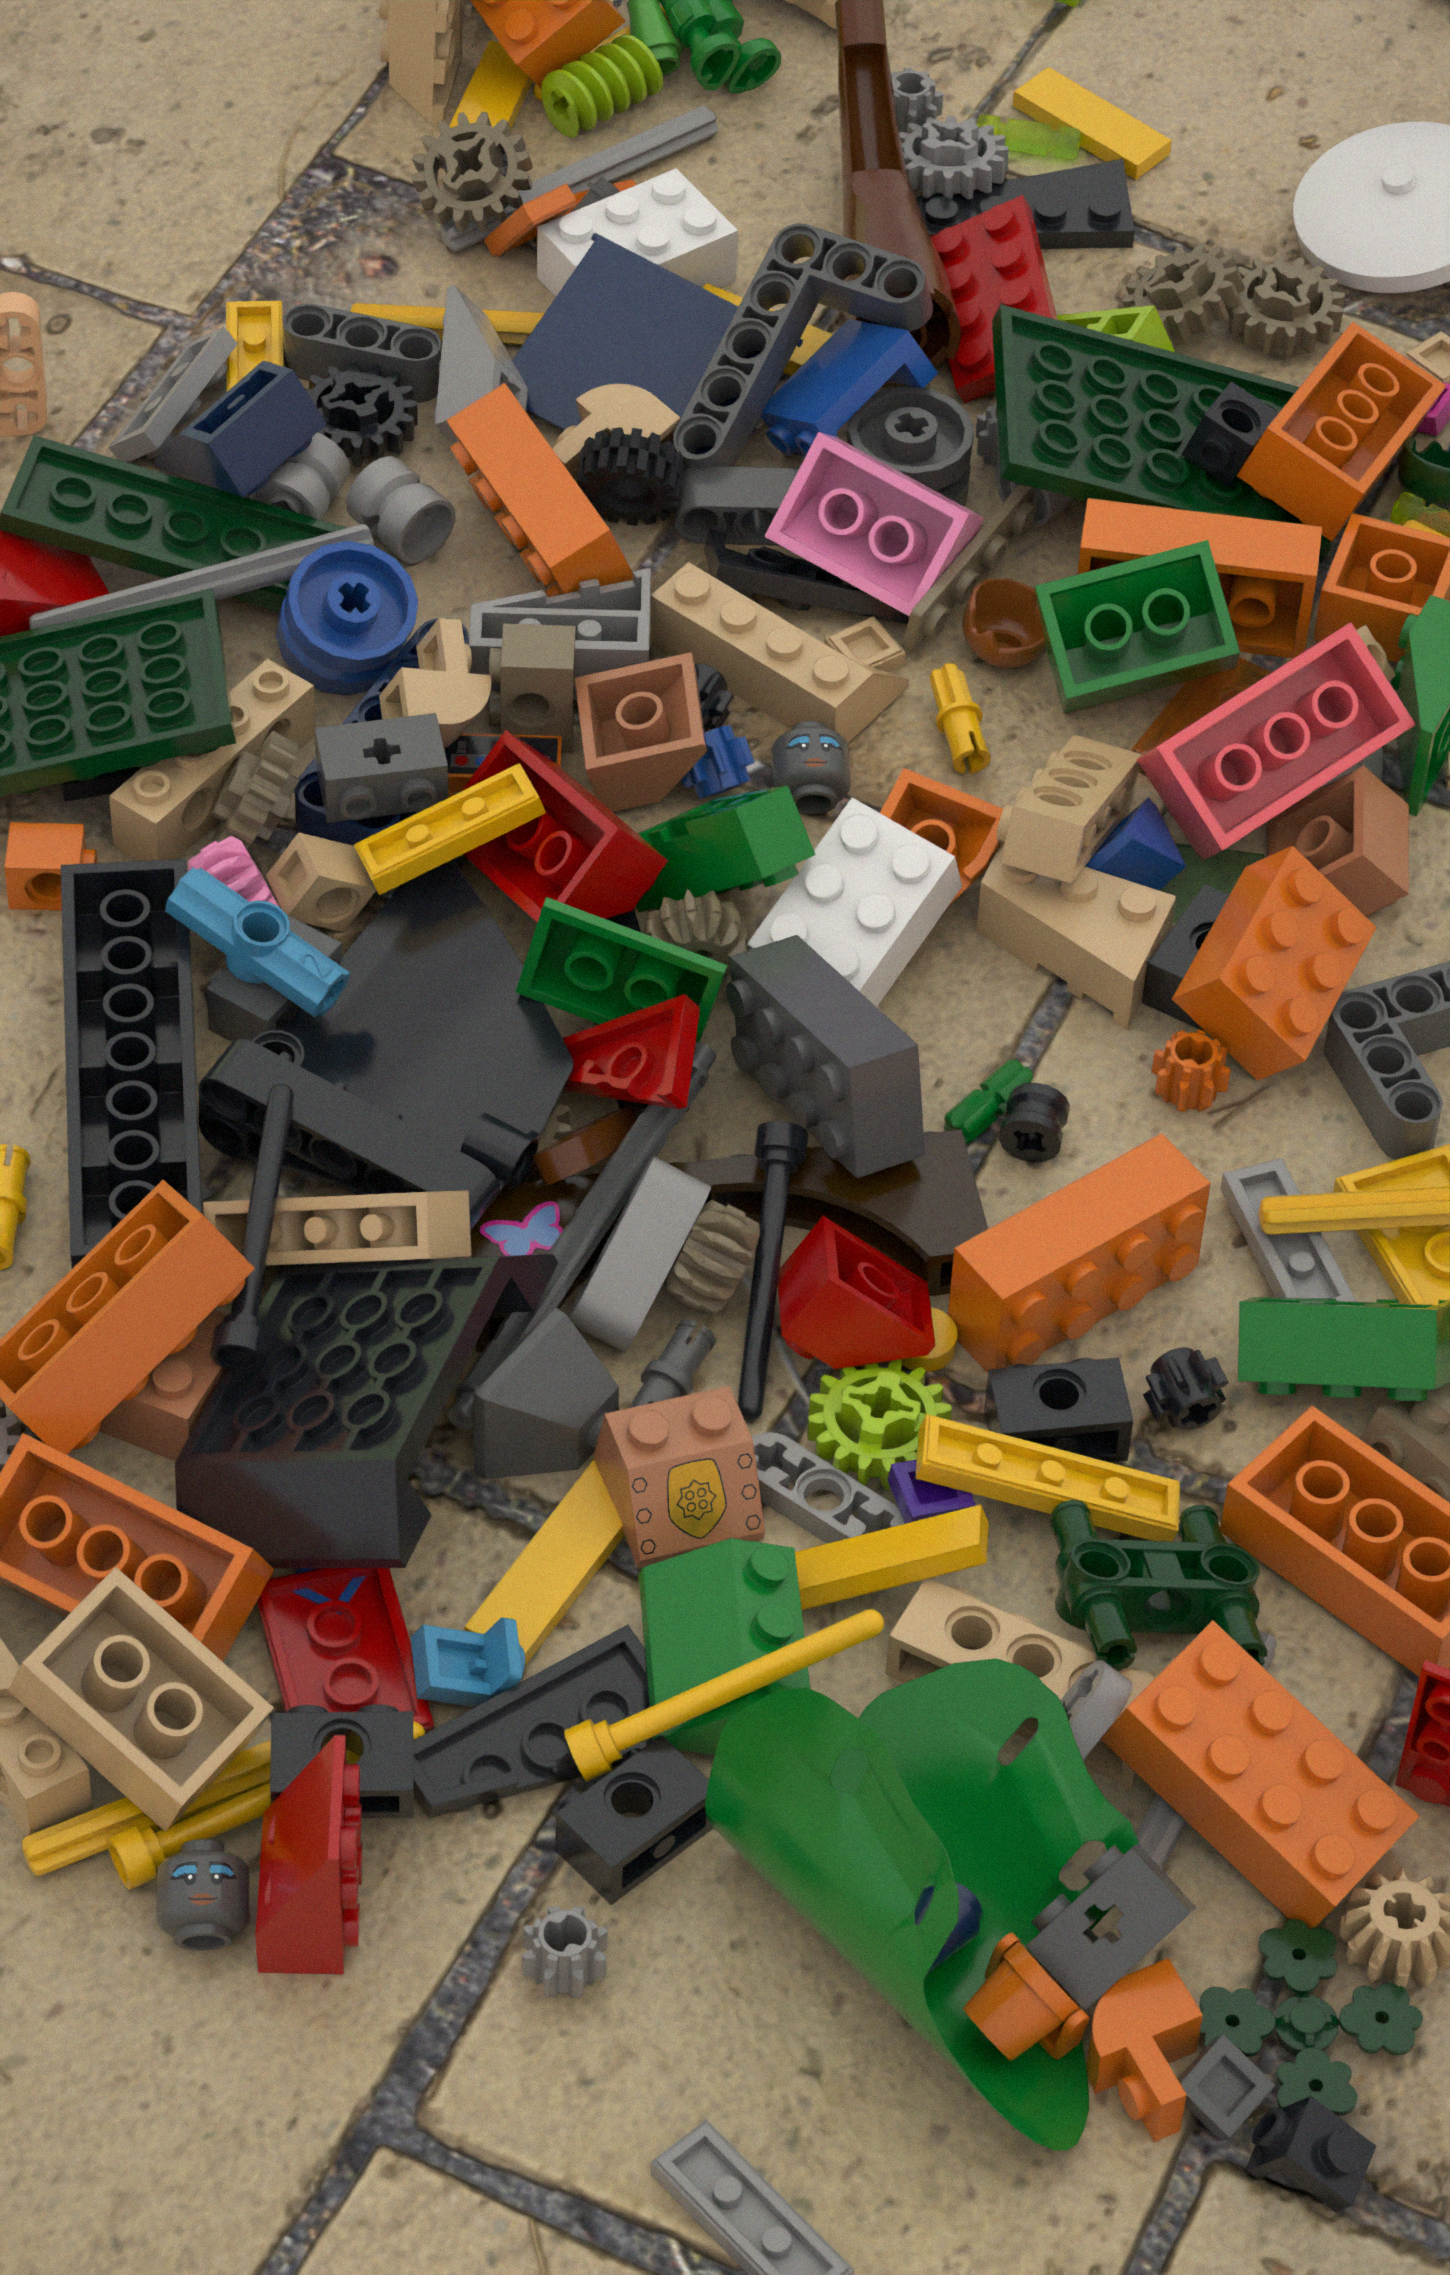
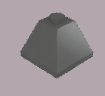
M555 1308L473 1393L474 1473L484 1480L578 1470L595 1452L604 1414L619 1410V1386L567 1314Z

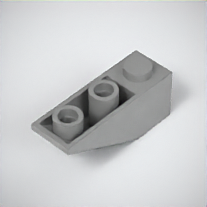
M455 285L447 287L446 308L443 316L442 351L438 366L437 405L435 406L434 416L435 425L444 435L456 443L457 439L449 427L447 419L503 383L508 386L526 412L528 388L488 316Z

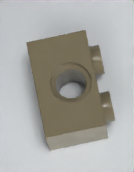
M503 623L502 648H490L489 655L491 684H500V690L490 691L489 726H500V734L507 730L513 735L562 736V753H572L575 706L576 626Z

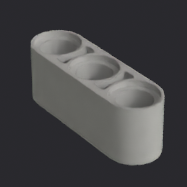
M655 1156L651 1158L568 1315L576 1328L623 1353L626 1352L709 1195L711 1186Z

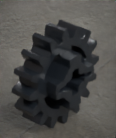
M357 362L350 364L349 371L340 372L334 366L328 367V378L326 379L316 375L309 377V389L305 388V390L327 423L317 433H321L333 440L344 451L347 458H352L354 467H361L363 458L371 457L373 461L383 458L384 452L387 450L400 455L403 453V441L414 440L415 426L418 425L417 401L413 400V388L411 385L400 386V375L398 373L390 374L384 378L380 376L379 365L372 366L368 372H360Z

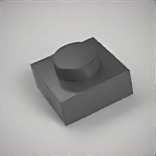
M1224 2034L1214 2037L1178 2078L1187 2094L1185 2106L1220 2141L1230 2138L1275 2086Z

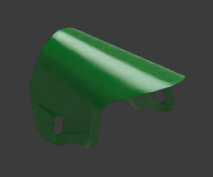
M994 1658L953 1663L883 1692L865 1707L859 1718L828 1696L809 1688L776 1690L730 1717L721 1730L707 1786L705 1809L711 1826L1016 2130L1035 2143L1054 2151H1067L1077 2145L1085 2128L1089 2111L1088 2076L1082 2039L1078 2046L1060 2059L1051 2057L1037 2042L1013 2061H1010L963 2010L965 2004L986 1981L984 1977L986 1968L995 1946L1002 1938L1013 1932L1026 1947L1040 1933L1030 1923L1060 1894L1063 1893L1072 1903L1092 1885L1089 1882L1081 1890H1070L1059 1880L1061 1869L1083 1844L1096 1840L1104 1843L1107 1851L1115 1845L1123 1854L1136 1844H1139L1131 1822L1109 1803L1088 1773L1076 1744L1066 1711L1059 1697L1037 1675L1026 1668ZM1036 1718L1038 1720V1729L1034 1738L1009 1765H1002L997 1758L1003 1745L1026 1719ZM957 1882L968 1888L981 1904L983 1914L979 1921V1934L975 1939L932 1970L925 1978L958 1923L959 1897ZM935 1886L932 1901L921 1923L916 1925L914 1911L918 1899L924 1888ZM1094 1904L1092 1909L1098 1918L1090 1928L1093 1929L1112 1907L1102 1911Z

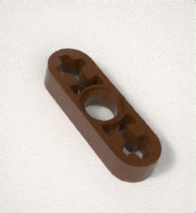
M632 1104L580 1127L534 1154L532 1157L545 1185L547 1186L572 1176L613 1154L638 1118Z

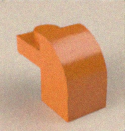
M1169 1958L1122 1977L1102 1995L1093 2015L1086 2060L1088 2080L1094 2094L1117 2085L1120 2100L1127 2114L1135 2121L1138 2119L1142 2120L1154 2142L1175 2134L1181 2129L1187 2094L1169 2063L1196 2052L1203 2019L1202 2012Z

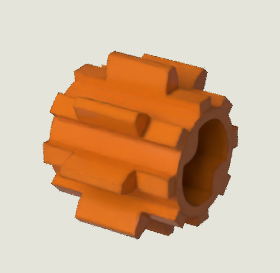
M1197 1029L1196 1033H1186L1184 1030L1172 1034L1170 1041L1167 1040L1165 1050H1155L1152 1073L1157 1075L1155 1093L1161 1095L1165 1103L1171 1102L1177 1106V1111L1186 1112V1109H1197L1200 1112L1210 1108L1212 1101L1216 1099L1217 1092H1227L1231 1069L1225 1066L1227 1048L1221 1047V1043L1217 1038L1212 1040L1206 1036V1031Z

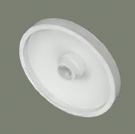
M1402 122L1372 128L1335 145L1309 168L1295 193L1293 218L1300 249L1313 267H1324L1323 275L1327 278H1337L1341 285L1375 293L1413 292L1450 281V125L1435 122Z

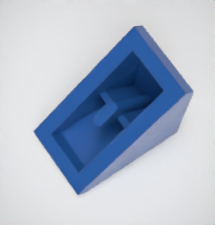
M1148 797L1119 822L1085 867L1160 890L1186 868V865L1157 806Z

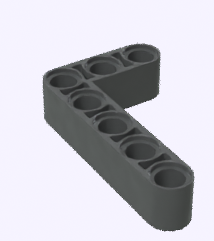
M797 223L788 225L780 230L771 243L675 429L673 441L676 452L680 451L683 456V470L691 467L735 466L818 303L883 326L912 331L925 325L931 318L933 302L924 270L919 263L808 224ZM811 257L803 263H794L799 258ZM862 274L860 277H858V278L855 279V280H851V281H845V280H844L845 278H847V277L850 276V275ZM901 292H913L911 295L907 297L895 298V296L900 294ZM786 304L780 310L768 311L775 305ZM762 351L761 354L754 358H744L751 352ZM727 399H737L735 403L729 406H719ZM713 446V448L705 454H694L698 449L702 447Z
M1450 961L1347 990L1340 995L1329 1017L1324 1046L1326 1059L1380 1149L1387 1157L1393 1160L1433 1149L1435 1145L1443 1101L1438 1089L1417 1056L1450 1047Z

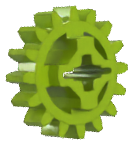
M901 1359L892 1360L888 1368H879L878 1363L866 1364L865 1369L858 1371L854 1366L840 1368V1380L824 1375L820 1382V1393L811 1394L809 1400L807 1439L816 1442L815 1455L825 1461L834 1458V1467L845 1474L849 1471L857 1473V1481L864 1486L869 1483L871 1477H879L884 1489L891 1490L888 1483L891 1464L917 1459L919 1428L925 1415L929 1414L951 1420V1404L942 1403L943 1386L938 1383L925 1387L926 1370L922 1367L913 1370L908 1375L901 1372L902 1363Z

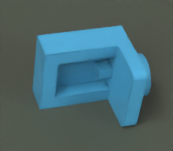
M501 1617L484 1634L423 1624L410 1637L417 1699L476 1707L507 1689L516 1686L522 1679L525 1667V1653L522 1646L519 1645L515 1619Z

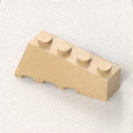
M380 0V19L388 20V30L385 29L382 35L380 59L381 62L389 63V85L432 126H438L439 121L445 120L462 61V0Z
M690 562L685 564L651 594V644L671 656L692 652L695 664L709 665L724 676L729 692L790 729L800 722L817 721L823 723L827 728L837 731L849 743L909 687V679L860 663L845 656Z

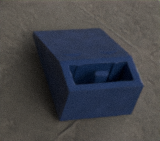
M263 360L186 427L153 462L159 469L244 498L247 494H252L263 488L270 480V474L285 460L307 449L312 442V436L327 423L293 369Z

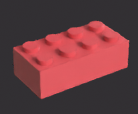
M1350 622L1136 760L1197 856L1203 861L1223 851L1416 724Z

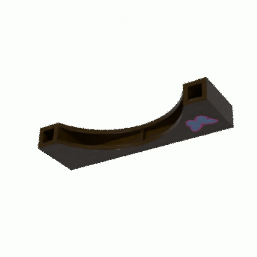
M962 1129L944 1132H924V1156L860 1178H856L836 1158H830L823 1146L807 1147L806 1160L798 1165L796 1173L791 1174L785 1226L811 1231L822 1216H825L927 1281L929 1296L950 1294L954 1248L988 1230ZM737 1154L728 1158L687 1163H668L711 1186L704 1204L711 1200L725 1206L729 1204L746 1212L745 1216L759 1223L765 1171L760 1168V1160L755 1154ZM601 1173L571 1176L547 1186L543 1179H539L537 1181L521 1182L512 1191L504 1187L470 1232L471 1257L547 1254L565 1226L570 1223L576 1214L577 1208ZM625 1205L557 1306V1309H560L574 1290L588 1278ZM491 1313L475 1344L477 1353L482 1352L487 1343L492 1340L507 1313Z

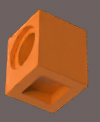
M10 822L4 867L9 909L62 911L61 865L98 863L97 850L86 849L84 824Z

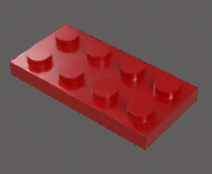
M1023 195L996 205L979 215L930 236L946 269L960 321L961 339L959 348L953 360L949 358L955 390L964 404L996 390L992 319L1000 304L1058 320L1032 209Z

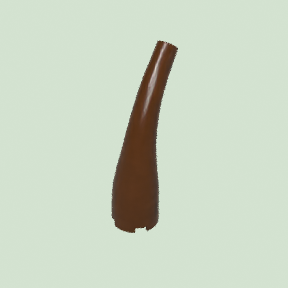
M838 0L835 3L838 42L843 236L912 259L922 267L933 302V312L925 325L909 332L935 368L948 356L953 360L959 348L961 328L946 269L929 235L908 177L898 130L887 50L884 1ZM862 274L850 275V276H848L847 278H845L844 280H845V281L855 280V279H857L858 277H860ZM901 292L900 294L896 295L895 298H904L911 295L913 292ZM842 312V313H843L844 323H845L848 319H852V320H857V321H862V322H868V323L878 324V323H875V322H872V321H869V320H866V319H863V318H860V317H857V316H854V315H851V314ZM888 381L884 383L887 385L906 386Z

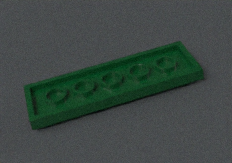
M35 435L0 512V530L162 578L172 577L347 528ZM290 580L230 596V598L279 612L286 597Z

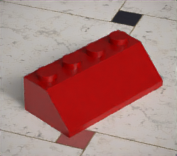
M505 730L462 791L520 763L537 792L546 813L463 855L536 922H538L546 897L604 919L632 911L644 893L653 886L657 875L668 860L557 763Z

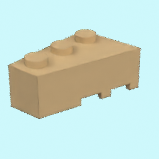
M1002 841L981 880L976 932L1034 970H1038L1043 966L1068 982V992L1080 1000H1083L1086 996L1091 997L1114 1012L1113 1021L1128 1030L1142 1003L1147 962L1172 929L1176 896L1084 867L1070 884L1000 863L1005 843Z

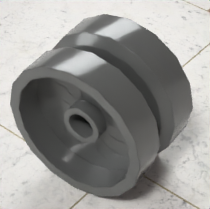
M912 386L888 388L876 392L850 418L847 430L848 444L958 504L966 505L970 482V460L973 449L974 427L968 412L953 398L928 388L922 389Z

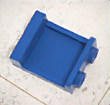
M848 319L769 398L760 417L769 427L766 435L775 448L787 456L793 454L806 457L818 432L837 437V431L886 381L923 389L938 372L908 330Z

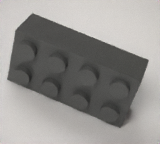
M798 935L730 956L732 982L727 984L726 993L730 1008L735 1015L736 1036L731 1039V1051L740 1071L748 1073L763 1087L770 1100L777 1101L787 1110L797 1125L805 1128L822 1144L830 1158H836L856 1178L924 1156L925 1145L918 1044Z

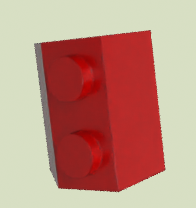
M822 1216L780 1267L778 1297L781 1335L788 1346L798 1355L810 1360L816 1357L832 1368L839 1369L926 1356L936 1346L928 1282L825 1216Z

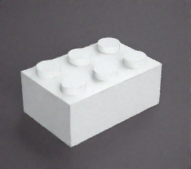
M677 168L537 227V278L555 297L594 241L591 240L593 233H597L700 287L708 283L721 288L736 281L738 230Z
M852 797L815 848L814 852L816 855L807 859L799 874L792 880L749 940L747 946L751 950L798 935L877 1007L962 887L955 856Z

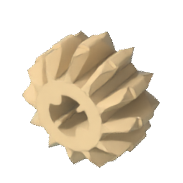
M1401 1866L1394 1873L1393 1880L1390 1882L1373 1871L1371 1876L1366 1879L1365 1888L1354 1887L1353 1891L1347 1896L1344 1908L1346 1914L1341 1917L1339 1925L1340 1941L1348 1944L1346 1951L1348 1966L1368 1965L1366 1976L1370 1985L1382 1976L1392 1978L1393 1983L1397 1986L1405 1988L1409 1977H1411L1425 1988H1428L1430 1983L1435 1980L1437 1970L1447 1972L1450 1967V1893L1432 1894L1434 1883L1431 1874L1418 1883L1408 1881V1876L1403 1866Z

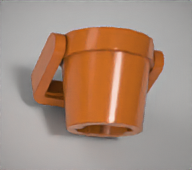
M1013 1932L1009 1933L995 1946L985 1971L984 1977L986 1981L965 2004L963 2010L1008 2060L1013 2061L1037 2042L1051 2057L1060 2059L1079 2045L1090 2017L1038 1959L1021 1943V1940Z

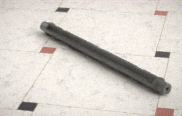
M701 1042L695 1043L687 1107L674 1109L648 1104L577 1208L576 1214L570 1223L565 1226L547 1253L555 1256L558 1265L535 1311L507 1313L492 1340L487 1343L463 1381L457 1386L455 1391L456 1399L447 1411L448 1419L455 1426L464 1430L473 1428V1393L532 1331L557 1308L631 1196L647 1164L653 1156L656 1157L668 1140V1135L674 1126L679 1123L701 1088L706 1084L709 1078L708 1070L716 1059L714 1051L708 1045Z

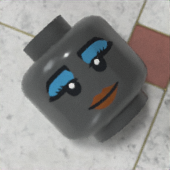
M817 721L797 723L791 730L776 739L771 749L773 787L788 785L799 814L820 815L834 809L837 803L846 797L851 788L847 740L837 731L829 729L823 723Z
M198 1839L183 1843L181 1845V1853L164 1859L157 1869L156 1919L159 1927L164 1933L173 1936L176 1946L183 1949L206 1951L229 1946L232 1943V1936L242 1932L250 1919V1876L248 1866L243 1859L224 1852V1844L220 1841Z

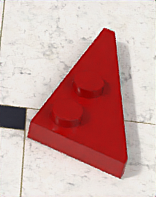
M686 994L563 1037L562 1039L573 1058V1074L564 1091L674 1109L687 1107L700 1007Z

